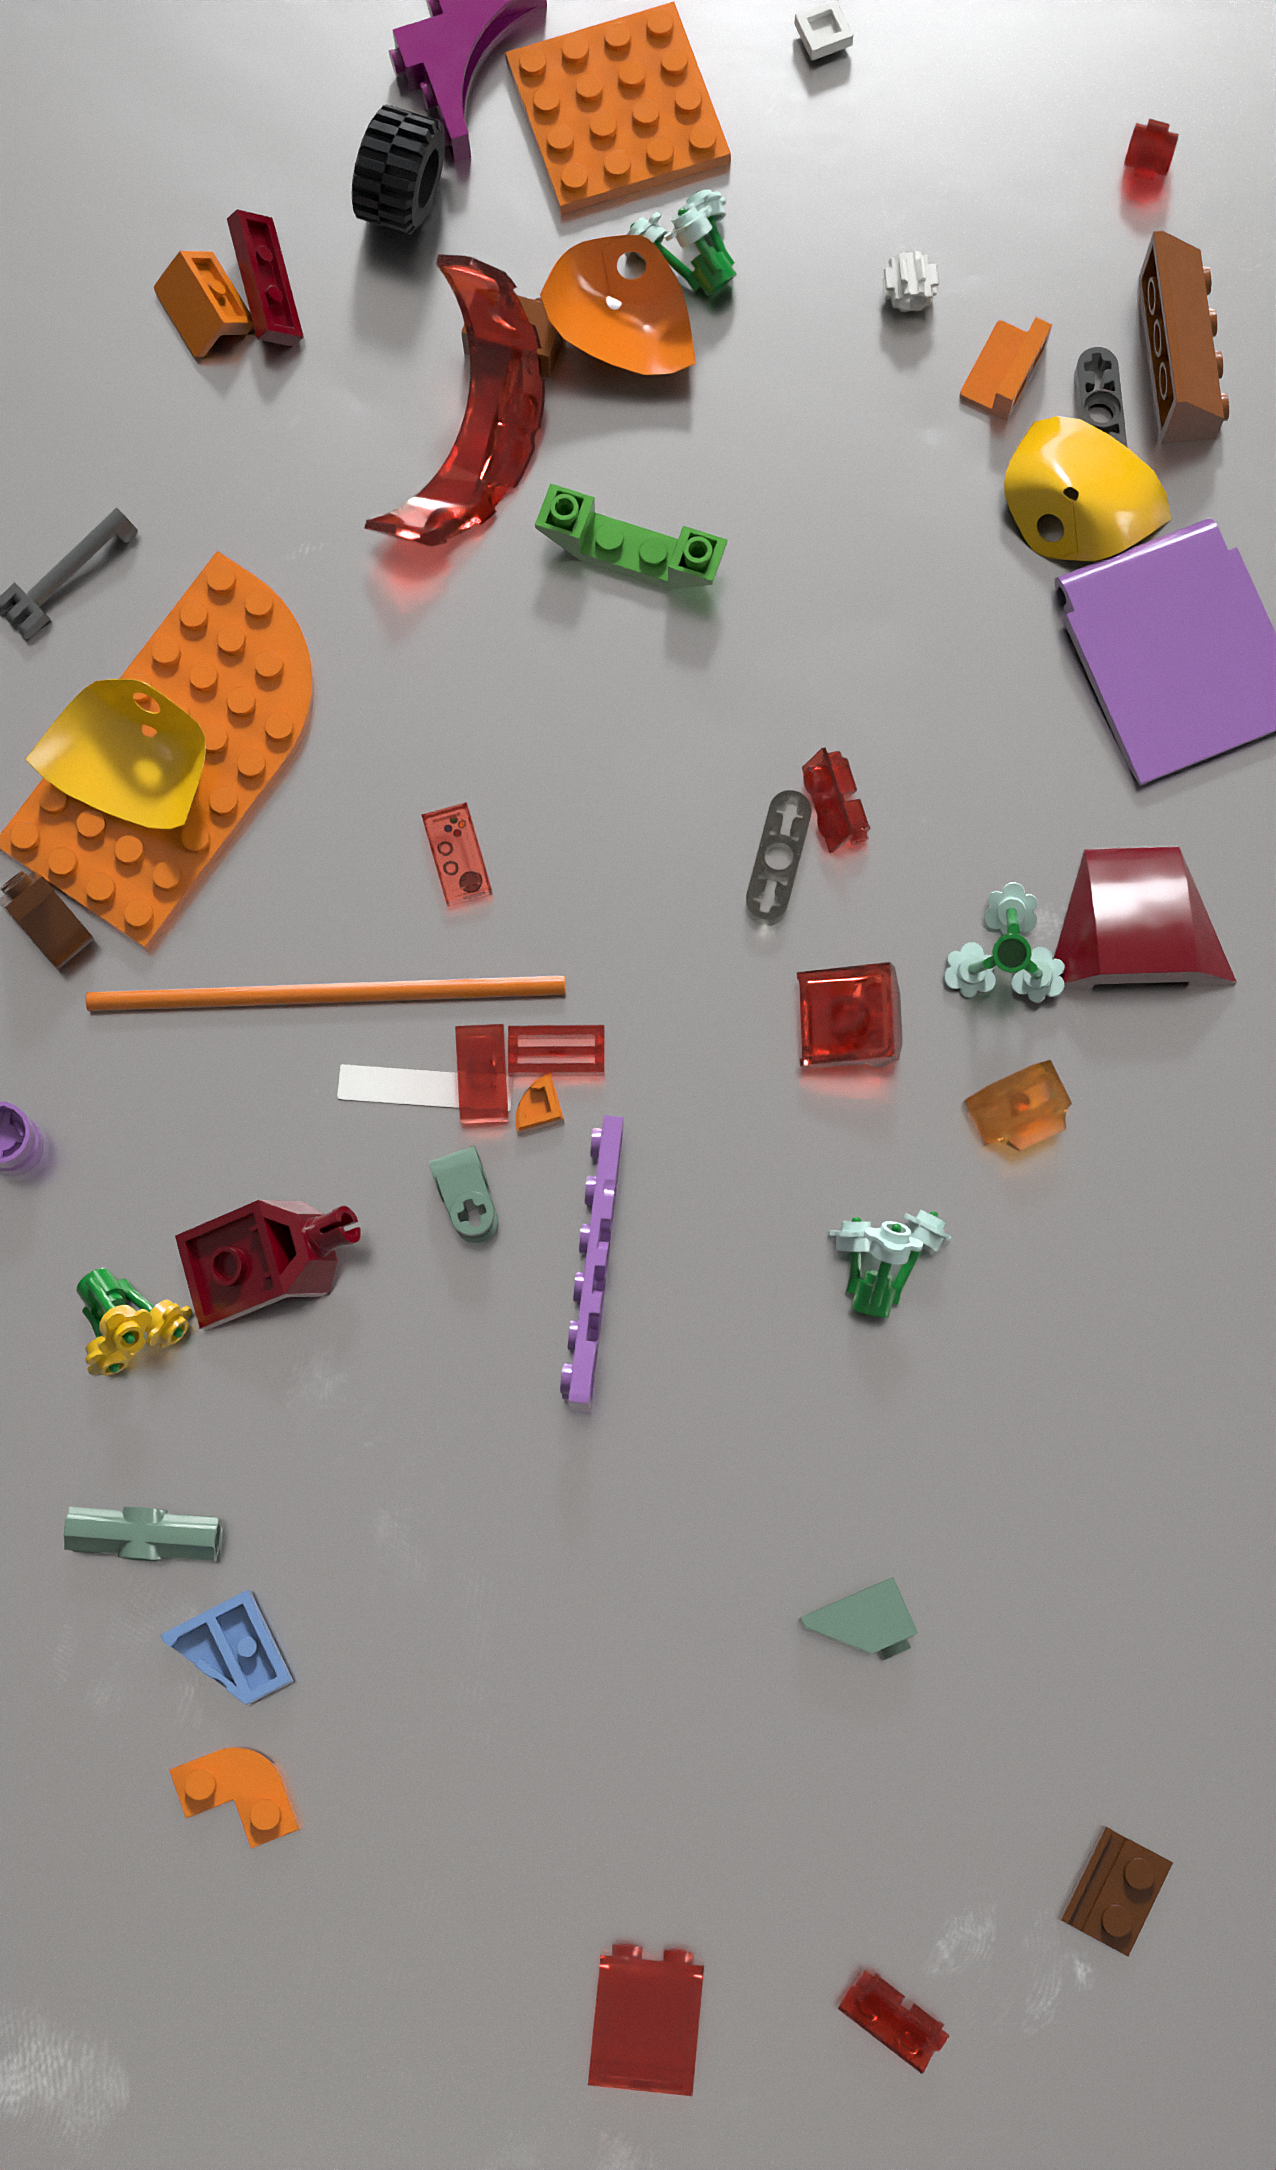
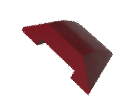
M1179 846L1084 849L1054 959L1061 960L1065 965V971L1060 975L1065 983L1064 990L1092 989L1095 984L1187 982V986L1236 985L1237 981Z

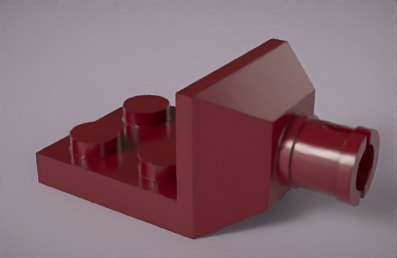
M257 1200L175 1235L199 1329L214 1328L287 1297H322L329 1294L338 1262L335 1250L345 1245L349 1246L357 1243L361 1237L360 1227L348 1231L344 1230V1227L359 1222L355 1213L344 1205L324 1214L304 1201Z

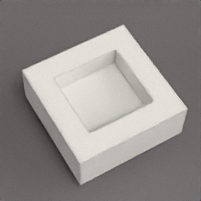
M830 0L795 14L794 25L812 61L853 45L854 35L837 0Z

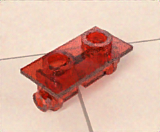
M825 747L821 748L802 766L804 773L803 782L806 791L811 795L818 816V830L825 838L829 853H834L847 840H850L851 845H858L869 840L867 832L871 828L861 799L848 801L844 799V795L854 794L857 791L848 758L842 757L841 751L827 753Z
M867 1970L858 1973L837 2009L923 2074L935 2051L939 2052L950 2036L943 2030L944 2023L940 2020H935L915 2003L908 2010L903 2007L901 2003L905 1996L882 1979L878 1972H875L873 1975Z

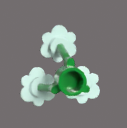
M1016 882L1006 884L1002 892H991L988 896L990 907L984 915L985 923L993 929L1001 928L1003 936L998 938L993 944L991 955H984L982 947L975 942L966 943L962 946L960 952H950L947 956V964L950 967L946 969L943 977L945 984L951 989L960 988L961 994L964 997L970 998L975 996L977 991L987 992L994 987L996 978L991 970L997 967L1007 973L1017 972L1012 978V988L1018 994H1028L1032 1002L1040 1003L1045 999L1046 995L1049 997L1059 996L1065 987L1064 980L1060 976L1065 971L1064 963L1059 959H1053L1051 952L1047 948L1037 947L1031 952V946L1028 941L1019 935V930L1028 932L1036 926L1037 916L1033 911L1037 907L1036 897L1032 894L1025 895L1023 886Z

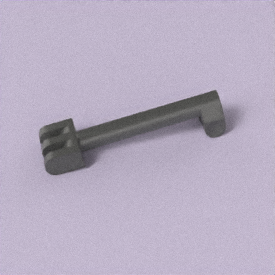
M116 507L27 593L14 582L0 595V614L8 612L6 620L13 627L22 623L18 628V633L24 639L31 638L50 620L41 610L40 606L116 534L127 543L137 535L138 529Z

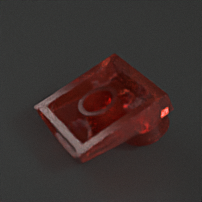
M891 962L797 972V980L800 987L802 1041L800 1066L802 1068L857 1064L883 1067L891 1064L893 1061H899L903 1045L901 994L895 966Z

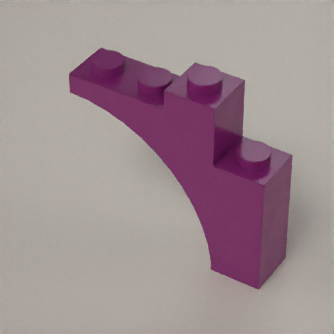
M426 0L430 18L392 29L395 48L388 50L394 73L396 77L404 75L410 92L421 90L427 110L435 108L438 120L443 125L445 147L449 146L454 163L471 158L469 134L465 123V107L470 84L478 65L501 35L523 18L540 9L547 8V0Z

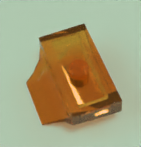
M1050 1059L1026 1067L986 1086L965 1099L962 1105L984 1147L998 1142L1021 1151L1066 1130V1110L1071 1106L1072 1102Z

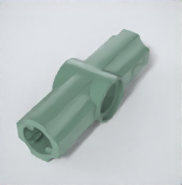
M69 1507L64 1525V1550L91 1554H118V1558L162 1562L163 1558L217 1562L221 1542V1519L212 1516L168 1514L167 1510L144 1507H123V1511Z

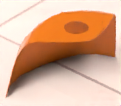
M619 235L583 241L568 249L555 263L542 288L540 297L548 320L565 341L592 357L642 375L672 374L696 364L689 314L682 288L662 253L648 238L640 235ZM637 252L645 259L646 269L640 277L627 279L618 272L617 261L624 253ZM611 296V298L617 299L618 302H621V306L618 309L610 308L606 302L607 297Z

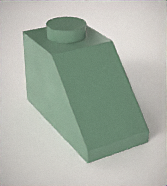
M894 1577L798 1619L802 1629L868 1656L880 1651L883 1660L910 1649L911 1646L907 1638L918 1634Z

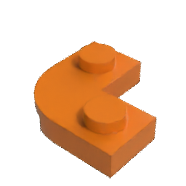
M239 1747L225 1748L169 1769L185 1818L193 1817L234 1800L250 1848H255L301 1829L281 1772L274 1763H271L265 1756L256 1751Z

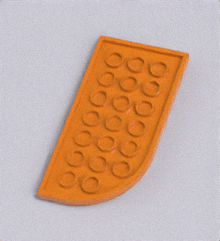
M219 551L213 555L119 678L139 680L151 685L197 721L205 735L206 753L204 766L185 825L170 830L146 828L95 809L66 795L43 778L0 833V852L31 873L37 872L42 875L53 888L147 952L288 766L304 738L312 712L314 700L313 666L307 643L294 615L284 601L266 583ZM135 693L133 695L136 703L143 709L153 713L160 712L158 703L150 696L143 693ZM145 724L142 725V733L145 736L153 737L157 731L154 728Z

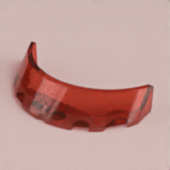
M438 254L436 261L437 267L449 283L460 307L469 344V394L460 431L448 457L430 482L418 494L400 507L384 515L366 520L364 527L366 530L429 547L448 543V539L465 532L475 524L482 525L497 512L494 507L501 501L510 487H517L530 463L536 447L535 436L541 428L544 412L545 380L539 376L537 349H542L537 328L529 323L524 308L513 290L517 286L508 274L470 256Z

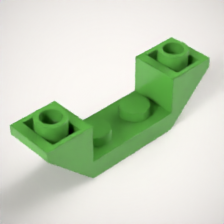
M552 483L549 485L535 522V529L580 561L667 589L713 585L728 542L727 539L687 526L682 527L677 539L595 513V497Z

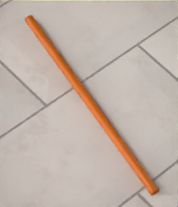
M565 976L107 991L87 992L86 1008L87 1011L566 995Z

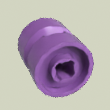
M4 1101L0 1102V1174L4 1176H20L31 1171L39 1163L44 1152V1138L40 1128L16 1105Z

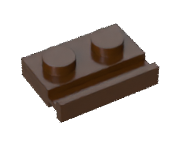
M1103 1826L1059 1920L1129 1957L1173 1862Z

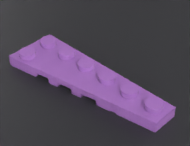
M604 1115L602 1129L593 1128L590 1157L598 1158L596 1176H587L585 1205L592 1206L590 1224H582L580 1233L579 1253H586L584 1272H576L573 1301L580 1302L578 1321L571 1320L568 1336V1350H574L573 1364L563 1363L560 1385L562 1399H568L572 1413L591 1415L624 1130L623 1117Z

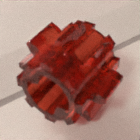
M1150 118L1147 126L1136 123L1124 160L1125 166L1134 168L1133 176L1152 181L1155 174L1167 176L1179 134L1168 131L1170 124Z

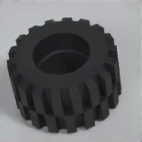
M387 104L378 110L365 131L353 172L351 195L353 211L357 219L409 235L419 228L432 206L443 168L445 136L440 120Z

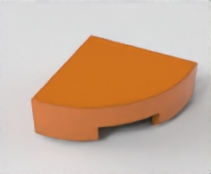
M551 1073L535 1080L522 1096L515 1114L518 1135L564 1122Z

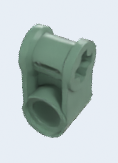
M475 1145L428 1161L440 1197L445 1202L450 1220L460 1238L474 1245L484 1244L491 1240L497 1233L499 1226L498 1216L487 1187L489 1186ZM477 1209L481 1215V1224L477 1227H472L468 1222V1212Z

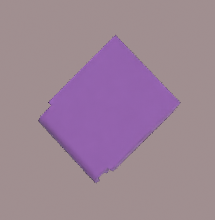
M1207 518L1055 578V590L1062 589L1066 597L1064 610L1067 614L1063 621L1123 757L1139 785L1276 731V632L1238 548L1235 547L1228 550L1221 532L1213 519Z

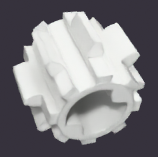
M919 251L902 252L895 258L891 257L888 260V268L883 269L884 299H891L892 307L900 309V312L920 311L925 306H930L933 303L932 298L937 295V286L939 285L937 265L930 264L928 255H922Z

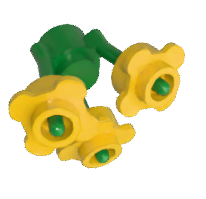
M107 1268L91 1271L80 1280L76 1288L77 1294L85 1304L82 1312L90 1322L96 1339L92 1340L85 1348L87 1352L85 1361L90 1365L87 1368L88 1373L91 1375L100 1373L103 1376H108L122 1371L128 1366V1361L134 1359V1353L144 1347L146 1341L151 1346L159 1343L162 1348L175 1344L184 1336L188 1329V1319L192 1314V1309L189 1306L180 1308L178 1304L172 1303L170 1300H163L154 1306L136 1292L126 1278L117 1281ZM125 1299L130 1300L140 1310L136 1312L132 1307L127 1306ZM144 1332L148 1334L147 1340L144 1339Z

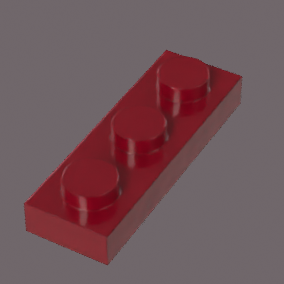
M236 209L227 218V223L257 339L294 346L304 336L273 218Z

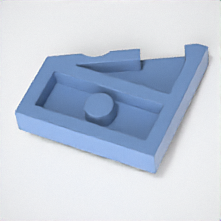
M246 1590L160 1635L165 1644L177 1650L194 1663L195 1667L220 1683L229 1693L245 1705H249L294 1682L250 1590Z

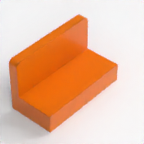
M179 251L154 285L155 293L194 357H204L220 335H247L254 327L250 311L213 251Z
M1035 317L1029 331L1026 332L1002 320L997 321L960 391V398L1008 421L1047 346L1053 324Z

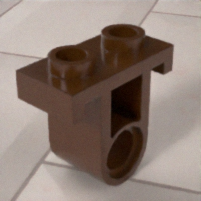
M20 871L0 888L5 894L0 898V905L57 970L94 940L85 926L56 894L52 886L37 872L27 875V873L25 874L23 871Z

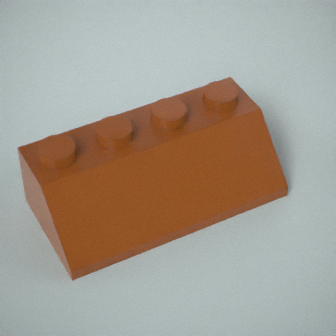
M1163 230L1153 231L1139 274L1161 444L1216 439L1223 421H1228L1229 398L1227 393H1221L1219 379L1223 376V356L1221 351H1215L1213 337L1217 334V313L1215 309H1209L1207 295H1210L1212 286L1211 271L1209 267H1203L1200 249Z

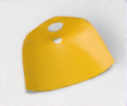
M1056 416L1033 422L1014 452L1006 470L1004 491L1009 509L1028 545L1033 551L1042 556L1072 561L1101 560L1128 549L1172 519L1167 493L1154 470L1112 436L1081 419ZM1068 487L1077 490L1079 494L1077 501L1069 499L1063 494V491ZM1052 514L1061 520L1064 526V534L1060 540L1051 542L1040 535L1037 523L1041 516Z
M107 679L94 681L85 687L62 711L25 760L45 780L66 795L95 809L146 828L170 830L185 825L204 766L206 742L199 723L151 685L133 679ZM135 693H143L150 696L158 703L160 712L153 713L143 709L136 703L133 695ZM145 724L154 728L157 731L153 737L145 736L142 733V725Z

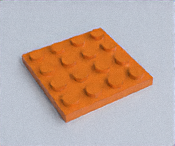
M674 1L505 52L510 75L561 215L731 163L730 149Z

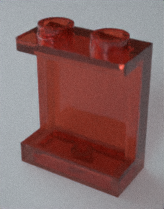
M612 1943V1952H601L588 2077L589 2086L684 2096L693 2095L704 1962L694 1961V1951L664 1948L662 1958L642 1956L643 1946Z

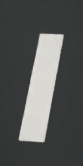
M342 1064L340 1066L337 1098L340 1100L509 1112L511 1110L513 1077Z

